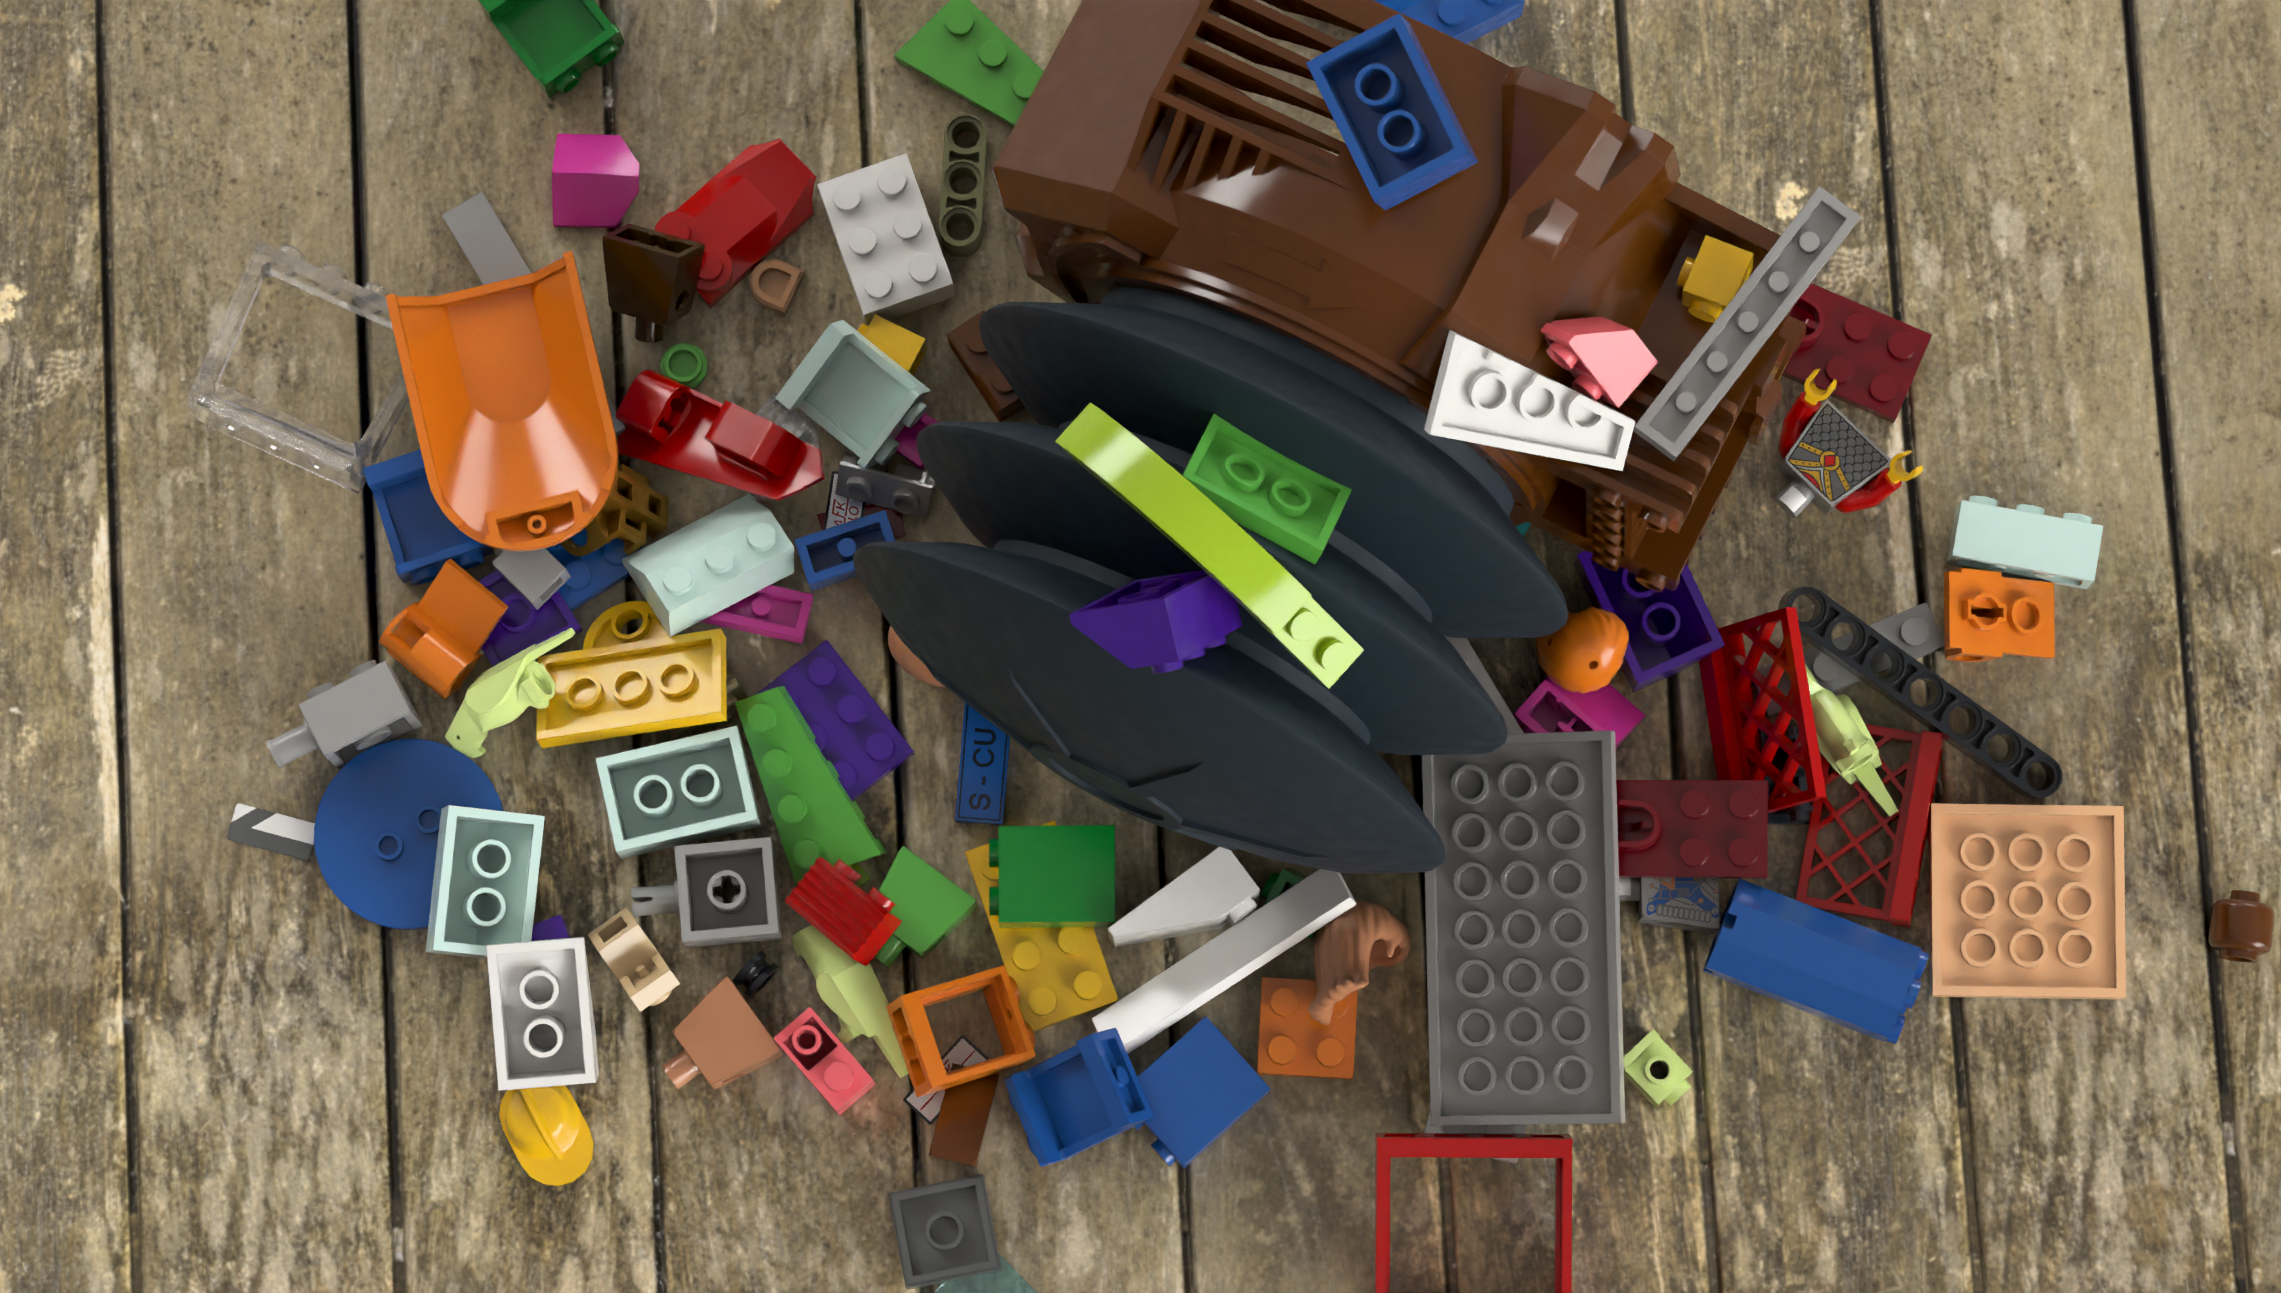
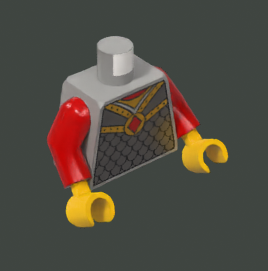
M1815 369L1809 375L1804 384L1806 392L1800 393L1786 414L1778 445L1780 456L1784 459L1779 470L1791 482L1776 496L1775 501L1793 518H1796L1811 502L1825 514H1829L1835 509L1846 514L1876 507L1901 486V481L1913 479L1923 472V465L1916 467L1911 473L1906 472L1902 467V460L1912 452L1911 450L1903 451L1890 459L1827 399L1835 390L1837 381L1834 379L1827 390L1818 389L1815 386L1814 378L1821 369ZM1827 399V400L1821 405V402H1820V401Z

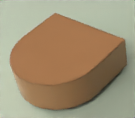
M771 259L763 261L751 273L749 280L751 293L761 306L786 316L805 276V272L780 260Z

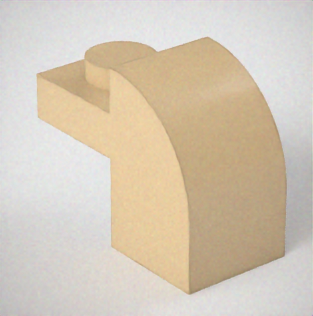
M627 907L587 934L640 1012L648 1006H655L666 1000L671 994L672 989L680 984L673 971Z

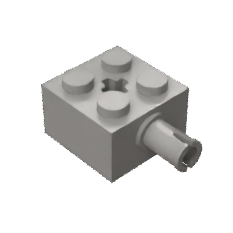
M375 660L367 661L349 672L351 678L336 686L332 682H327L310 690L306 694L308 700L298 704L305 717L303 718L304 724L272 740L266 741L278 767L282 768L285 764L318 748L339 769L367 749L396 740L422 727L423 724L398 675L387 662L383 661L377 664Z
M771 837L674 846L677 879L674 880V884L631 887V898L636 902L632 903L634 918L646 915L677 913V916L680 917L682 942L686 948L783 939L775 844ZM732 882L736 890L741 892L733 896L732 903L726 904L722 897L717 896V893L725 891V883ZM652 900V901H648V902H638V903H637V901Z

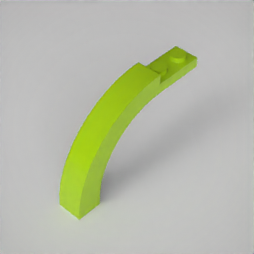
M1090 402L1057 438L1055 442L1066 453L1200 566L1325 687L1330 689L1364 651L1311 597L1312 595L1249 534L1171 465L1097 406Z

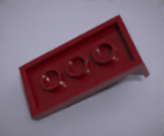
M1811 283L1795 303L1789 315L1806 323L1807 326L1805 337L1797 352H1793L1782 376L1804 385L1806 379L1815 369H1821L1814 378L1815 386L1818 389L1827 390L1832 381L1836 379L1837 386L1830 395L1831 397L1894 423L1932 334Z
M1616 780L1619 878L1768 879V780Z

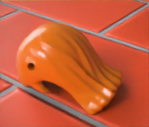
M1589 607L1578 613H1570L1568 610L1566 625L1560 630L1543 637H1535L1538 663L1546 676L1564 690L1582 694L1597 691L1608 685L1621 667L1628 646L1629 631L1621 618H1618L1611 611L1601 608L1596 609L1595 607Z

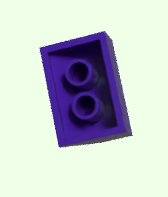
M1586 550L1577 554L1573 565L1592 606L1596 609L1601 608L1616 614L1625 623L1629 631L1628 646L1621 668L1633 693L1679 673L1725 646L1688 565L1684 566L1680 574V582L1675 591L1664 588L1662 592H1656L1636 581L1637 574L1622 567H1619L1618 571L1604 568L1591 559L1593 553Z
M1203 569L1134 580L1069 614L1072 626L1130 669L1151 666L1153 674L1170 672L1184 667L1183 661L1205 655L1204 649L1225 644V635L1242 626L1237 601Z

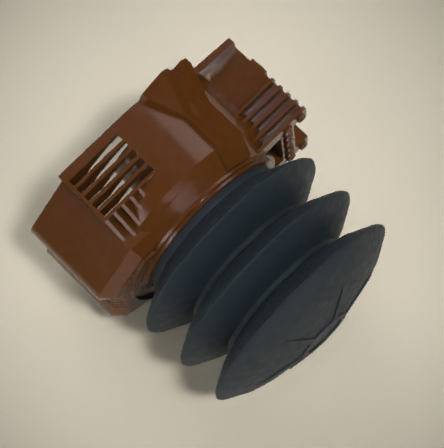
M1082 0L992 167V173L1004 209L1022 223L1015 236V240L1027 276L1067 302H1007L988 309L981 315L979 321L981 340L988 354L1025 408L1039 424L945 421L933 423L918 432L916 443L922 463L963 524L985 547L957 542H873L854 552L853 562L856 574L900 640L926 665L937 681L1030 752L1047 768L1102 801L1140 819L1228 850L1241 849L1277 861L1340 873H1412L1431 871L1445 861V848L1441 837L1394 770L1375 751L1398 755H1471L1489 753L1505 744L1507 730L1502 714L1445 636L1456 638H1533L1553 634L1566 625L1568 609L1564 594L1515 526L1528 522L1593 553L1591 559L1604 568L1618 571L1619 567H1622L1637 574L1636 581L1650 590L1662 592L1666 588L1675 591L1680 582V574L1684 566L1689 565L1693 557V549L1706 531V523L1710 515L1715 514L1719 506V498L1724 488H1728L1732 480L1733 470L1747 442L1758 445L1781 399L1782 384L1778 381L1793 352H1797L1804 339L1807 324L1789 316L1792 309L1789 311L1675 461L1671 460L1633 431L1623 471L1427 433L1424 428L1449 329L1575 390L1572 386V382L1575 379L1570 371L1556 364L1546 352L1549 344L1544 339L1545 335L1540 331L1544 325L1555 320L1602 316L1633 329L1658 363L1619 408L1599 399L1597 401L1629 416L1635 421L1636 425L1714 324L1693 316L1688 312L1689 307L1682 305L1683 287L1677 285V280L1686 258L1689 256L1696 259L1707 235L1754 253L1751 275L1781 235L1678 183L1677 181L1681 173L1674 146L1656 133L1634 126L1617 115L1616 106L1596 91L1526 66L1510 67L1484 52L1402 13L1400 14L1410 23L1472 147L1478 163L1385 211L1374 202L1346 143L1256 102L1240 90L1279 100L1334 120L1324 99L1205 44L1208 41L1255 64L1275 68L1315 81L1306 64L1310 59L1220 18V14L1268 37L1291 42L1323 53L1344 43L1343 41L1254 0ZM1261 0L1283 11L1324 21L1359 34L1400 13L1374 0ZM1090 402L1136 436L1181 475L1213 414H1216L1272 450L1326 478L1352 489L1325 549L1316 564L1238 524L1312 595L1311 597L1364 649L1330 689L1321 684L1238 602L1242 626L1225 635V644L1204 649L1205 655L1183 661L1184 667L1159 674H1153L1151 666L1130 669L1071 625L1070 613L1134 580L1202 569L1157 528L1104 486L1055 442Z

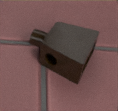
M628 223L603 236L602 244L609 306L615 312L636 317L635 338L638 341L655 343L663 340L664 325H668L687 315L692 309L705 245Z

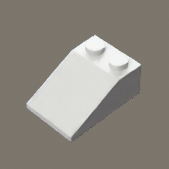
M1219 846L1107 928L1108 937L1113 946L1118 947L1221 929L1227 923L1234 926L1256 911V902L1259 901L1260 889L1233 852Z
M584 937L486 945L498 1091L596 1083L599 1069Z

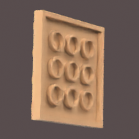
M1931 803L1929 806L1930 997L2125 999L2124 806Z

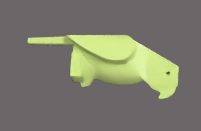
M570 628L537 645L534 644L482 672L467 690L465 698L445 735V738L452 747L470 758L482 756L486 751L482 747V743L487 738L489 730L513 722L528 706L538 709L547 708L549 706L548 700L555 694L556 683L543 664H539L535 659L573 637L575 634L574 630Z
M1805 663L1819 751L1850 785L1859 781L1886 814L1892 817L1899 811L1876 771V768L1882 765L1878 754L1879 751L1858 709L1846 694L1835 696L1832 691L1820 686ZM1784 670L1785 675L1790 681L1789 673Z
M813 925L792 936V944L796 956H802L807 962L816 980V989L821 999L838 1015L841 1030L837 1036L841 1043L845 1044L862 1034L868 1038L873 1037L898 1076L902 1078L909 1074L886 1008L889 1002L871 964L869 963L866 967L852 959Z

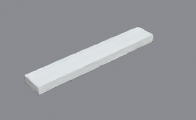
M1319 869L1093 1017L1092 1021L1098 1032L1116 1027L1126 1052L1129 1054L1357 903L1340 872Z

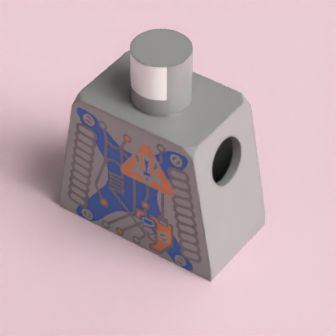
M1619 878V900L1638 901V922L1705 934H1716L1720 929L1718 879Z

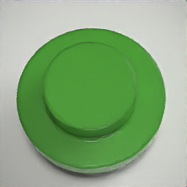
M678 343L671 346L664 353L660 369L662 375L694 389L704 381L708 372V362L705 354L697 346L690 343Z

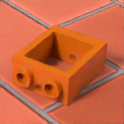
M1005 965L901 995L886 1006L917 1097L1019 1067L1036 1056L1034 1051L1036 1045L1034 1032L1029 1023L1024 1022L1018 1005L1020 1002L1019 989L1015 980L1008 976ZM983 990L1005 1055L946 1073L924 1007Z

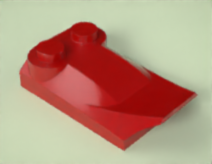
M780 138L764 144L750 145L676 211L661 217L655 225L654 231L705 245L695 293L711 309L752 272L758 264L763 262L814 215L812 197L817 177Z

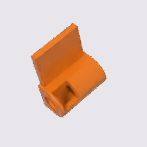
M449 559L445 562L421 601H417L402 610L384 630L379 643L388 650L387 653L445 700L460 690L482 656L479 653L480 649L509 606L452 559Z
M1959 568L1945 572V659L1955 662H1982L2001 658L2002 654L2044 659L2055 658L2054 582L2002 577V572Z

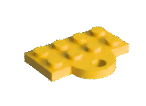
M624 602L603 612L587 631L583 650L544 655L537 658V662L543 664L556 683L555 694L548 700L549 706L543 709L537 708L536 740L542 748L727 721L726 637L720 628L681 635L677 633L669 637L648 602ZM632 619L643 620L641 627L632 634L621 633L622 627Z

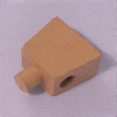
M726 976L674 1028L672 1033L684 1050L661 1067L677 1089H680L702 1073L715 1090L780 1058L784 1053L729 977Z

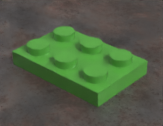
M1213 414L1182 474L1183 477L1208 497L1233 521L1313 564L1317 563L1352 491V489L1272 450L1216 414Z

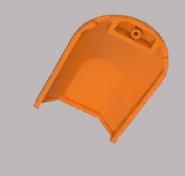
M573 252L563 253L561 259L531 274L439 296L401 297L395 293L385 295L427 480L437 504L451 523L468 537L481 544L496 549L518 552L554 546L571 538L585 528L602 509L613 488L618 467V444Z

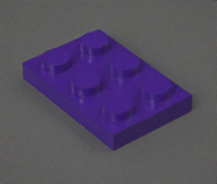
M828 640L824 641L756 693L759 694L780 686L785 687L815 735V743L827 761H831L840 776L838 780L852 802L915 754Z

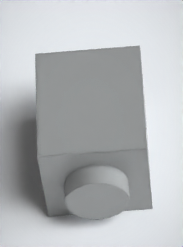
M545 548L519 552L496 549L494 552L497 558L492 564L497 572L536 610L571 578L566 568Z

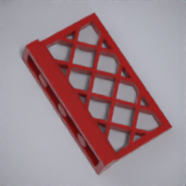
M1796 607L1781 608L1717 628L1725 646L1699 661L1717 780H1764L1765 775L1769 776L1776 785L1768 800V813L1827 797ZM1781 622L1784 639L1778 649L1769 639L1776 623ZM1743 633L1753 641L1747 658ZM1763 652L1774 660L1767 677H1764L1756 669ZM1784 670L1789 673L1791 688L1787 696L1777 688ZM1751 680L1761 689L1755 704L1753 703ZM1771 699L1781 707L1774 725L1764 717ZM1791 718L1797 721L1799 730L1795 743L1784 735ZM1758 727L1769 736L1761 753ZM1779 746L1789 754L1782 772L1771 763ZM1799 765L1805 769L1808 790L1801 791L1792 783Z
M1865 724L1872 737L1882 738L1875 743L1878 750L1892 740L1912 743L1909 761L1893 772L1890 771L1880 757L1882 762L1880 767L1887 775L1882 779L1884 786L1892 782L1902 796L1901 806L1898 809L1899 812L1892 817L1887 816L1883 819L1869 800L1871 795L1867 790L1863 791L1857 781L1852 786L1859 795L1837 811L1826 797L1814 800L1795 900L1826 912L1890 922L1894 926L1911 928L1929 827V806L1933 803L1944 741L1942 733L1924 730L1922 733ZM1822 755L1821 765L1826 790L1827 785L1841 775L1837 771L1829 775L1831 764ZM1907 771L1903 789L1896 778ZM1864 801L1879 823L1855 838L1841 819V816ZM1825 805L1831 815L1821 821L1823 806ZM1898 818L1896 834H1894L1888 825ZM1836 821L1851 842L1827 858L1817 844L1818 834L1825 827ZM1884 829L1894 843L1892 855L1875 866L1860 844ZM1856 848L1870 870L1847 885L1832 863ZM1816 851L1822 862L1813 867ZM1890 865L1886 882L1880 871ZM1825 868L1829 869L1842 887L1841 890L1826 900L1807 897L1810 879ZM1875 875L1885 889L1882 909L1862 906L1852 893V890ZM1847 895L1853 904L1837 901Z

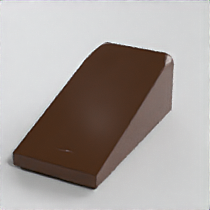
M952 1063L951 1071L967 1066ZM999 1074L989 1075L945 1090L929 1151L930 1158L977 1169Z

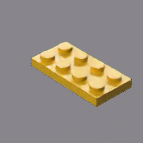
M1054 820L1040 826H1057ZM989 843L965 852L1008 976H1011L1017 983L1020 993L1018 1005L1024 1022L1029 1023L1033 1032L1110 1006L1119 1001L1093 927L1000 928L999 916H990L989 887H999V868L989 867Z

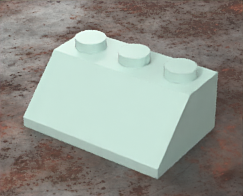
M746 495L623 558L622 562L669 637L794 573V546L771 510Z
M448 805L441 809L426 953L487 958L486 945L531 941L545 816Z

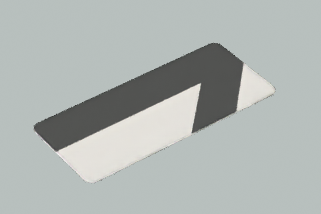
M238 803L235 807L227 839L294 858L309 860L314 845L315 823Z

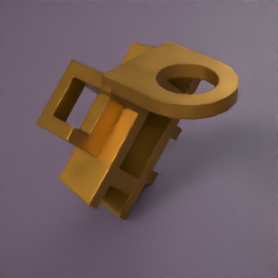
M621 464L617 467L615 482L607 501L597 516L585 527L588 534L587 543L584 546L577 545L569 538L560 544L570 554L581 557L592 553L607 543L609 544L617 537L624 541V553L631 555L646 543V535L654 538L667 528L669 498L650 488L649 478Z

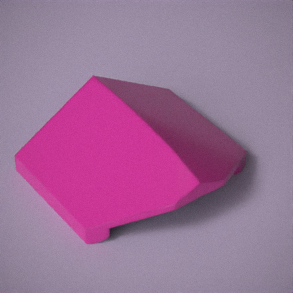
M557 134L552 167L554 227L617 229L623 216L639 193L640 164L620 135Z

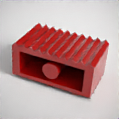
M819 857L816 859L815 864L810 867L809 872L804 874L803 879L798 882L797 887L792 889L791 895L786 897L785 903L852 959L867 967L902 922L901 919L891 912L896 904L874 886L869 892L865 891L857 884L862 876L840 858L833 865L826 859Z

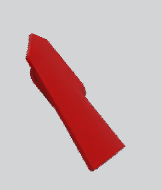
M651 369L643 370L637 375L616 411V419L627 426L617 438L618 454L776 501L799 493L825 479L823 457L820 449L803 442L786 429L726 400L722 404Z

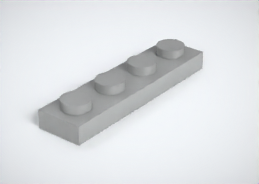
M1927 602L1869 625L1914 659H1919L1944 648V641ZM1852 632L1833 639L1832 642L1838 649L1846 650L1853 641ZM1816 647L1803 651L1806 665L1823 688L1834 693L1862 681ZM1878 651L1873 655L1870 667L1875 675H1879L1891 670L1892 662L1886 653ZM1772 664L1758 671L1764 677H1767ZM1783 672L1777 688L1787 696L1791 688V682ZM1751 680L1758 696L1761 689ZM1771 699L1765 711L1767 719L1777 716L1781 707Z

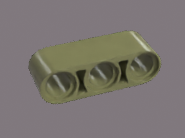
M968 113L958 114L951 118L944 132L939 231L945 250L957 257L970 256L979 249L983 239L988 140L986 127L982 120ZM963 131L974 132L979 137L977 144L967 149L955 145L954 139ZM959 177H970L976 182V187L968 194H957L951 189L952 183ZM959 222L968 223L974 229L969 238L958 241L948 235L952 225Z

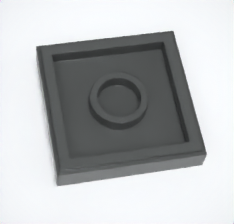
M983 1174L888 1193L907 1290L1002 1271Z

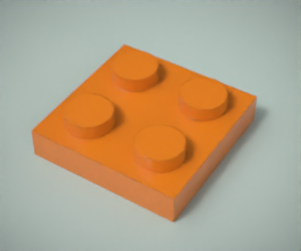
M1262 977L1257 1074L1353 1080L1358 990L1351 992L1343 1000L1337 1001L1334 1004L1331 1022L1329 1025H1324L1312 1019L1308 1012L1309 1005L1316 997V980Z

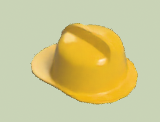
M560 1085L506 1091L501 1100L499 1112L502 1129L519 1163L528 1175L542 1184L560 1186L574 1182L585 1173L593 1157L594 1142L590 1129L567 1087Z

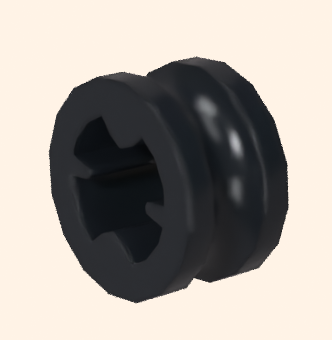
M763 951L754 955L733 979V983L737 986L744 985L747 991L745 994L749 998L754 997L761 991L780 968L776 963L768 964L765 960L767 955Z

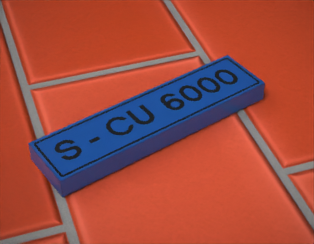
M966 702L964 707L955 822L1003 826L1010 737Z

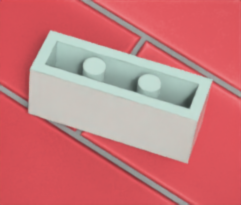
M1970 496L1969 501L1961 500L1955 508L1946 564L2002 572L2005 575L2054 582V584L2088 589L2094 582L2103 526L2091 524V517L2077 513H2064L2063 518L2044 515L2045 509L2027 504L2016 505V510L1998 507L1997 500L1985 496Z

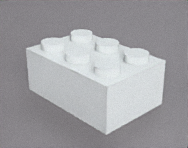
M907 153L817 184L865 324L869 325L875 314L889 320L956 296L951 275Z

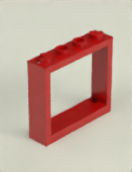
M1375 1133L1374 1293H1422L1390 1292L1391 1157L1555 1158L1554 1293H1571L1573 1139L1570 1134Z

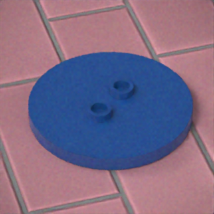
M400 739L385 742L367 749L350 760L335 775L325 790L318 807L314 826V844L318 865L324 879L336 897L354 913L379 926L397 930L428 929L441 809L448 805L504 811L498 792L483 770L456 749L442 743L423 739Z

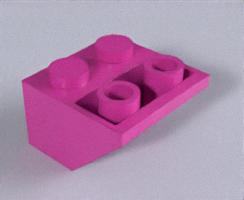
M1548 677L1513 714L1524 734L1615 731L1616 749L1646 717L1644 713L1610 684L1586 694L1572 693L1564 690Z

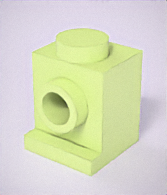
M1654 1029L1624 1056V1076L1655 1108L1663 1100L1672 1106L1692 1087L1685 1079L1693 1071L1660 1038V1035ZM1654 1062H1662L1666 1065L1668 1069L1666 1078L1656 1079L1651 1075L1650 1067Z

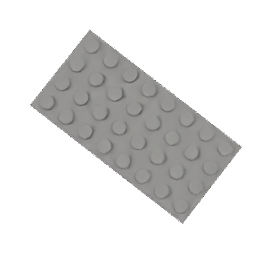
M1615 731L1507 734L1505 744L1489 753L1422 755L1423 813L1441 837L1445 848L1444 863L1431 871L1425 872L1431 1126L1625 1123Z

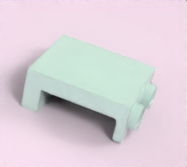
M840 320L829 324L775 399L789 410L798 407L860 457L857 464L866 469L876 465L877 462L884 465L892 457L900 445L895 438L905 425L908 428H912L923 416L928 407L923 401L931 390L847 322Z

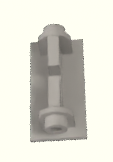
M845 453L843 461L839 465L836 495L848 497L857 502H866L893 509L902 514H912L927 518L930 498L936 486V482L929 475L927 469L920 470L919 468L897 463L892 475L885 473L888 461L884 465L877 462L876 465L864 469L857 464L860 457L856 454Z

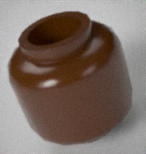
M2232 890L2230 899L2218 900L2212 906L2208 942L2214 949L2219 951L2218 957L2221 959L2255 963L2259 955L2266 954L2272 947L2275 912L2270 906L2260 902L2259 893Z

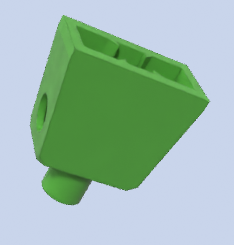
M902 846L879 889L896 904L891 912L901 919L902 922L878 951L874 959L889 969L905 947L920 958H925L977 908V900L906 847Z

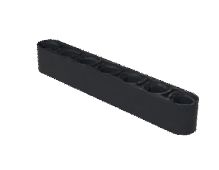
M1799 587L1787 591L1782 596L1778 609L1792 607L1794 600L1800 595L1808 597L1813 602L1814 614L1812 618L1807 622L1798 620L1800 635L1803 639L1932 732L1942 733V737L1946 742L2017 793L2025 797L2046 798L2053 795L2060 788L2062 770L2055 759L1826 594L1813 587ZM1839 623L1847 625L1853 634V641L1846 650L1838 649L1831 639L1832 631ZM1878 651L1886 653L1892 662L1890 673L1884 678L1877 677L1870 667L1871 659ZM1917 679L1925 681L1930 688V698L1923 706L1916 705L1909 695L1910 687ZM1956 707L1964 709L1969 717V725L1961 734L1955 733L1948 723V717ZM1995 735L2003 737L2008 745V752L2005 758L1999 762L1994 761L1987 751L1989 740ZM2034 763L2040 764L2046 772V781L2037 790L2031 788L2026 779L2028 768Z

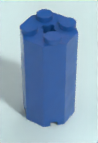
M1739 879L1735 884L1721 918L1720 929L1710 947L1703 972L1880 1041L1896 1044L1905 1022L1903 1015L1907 1008L1912 1009L1922 982L1919 980L1925 969L1929 953L1921 951L1922 948Z

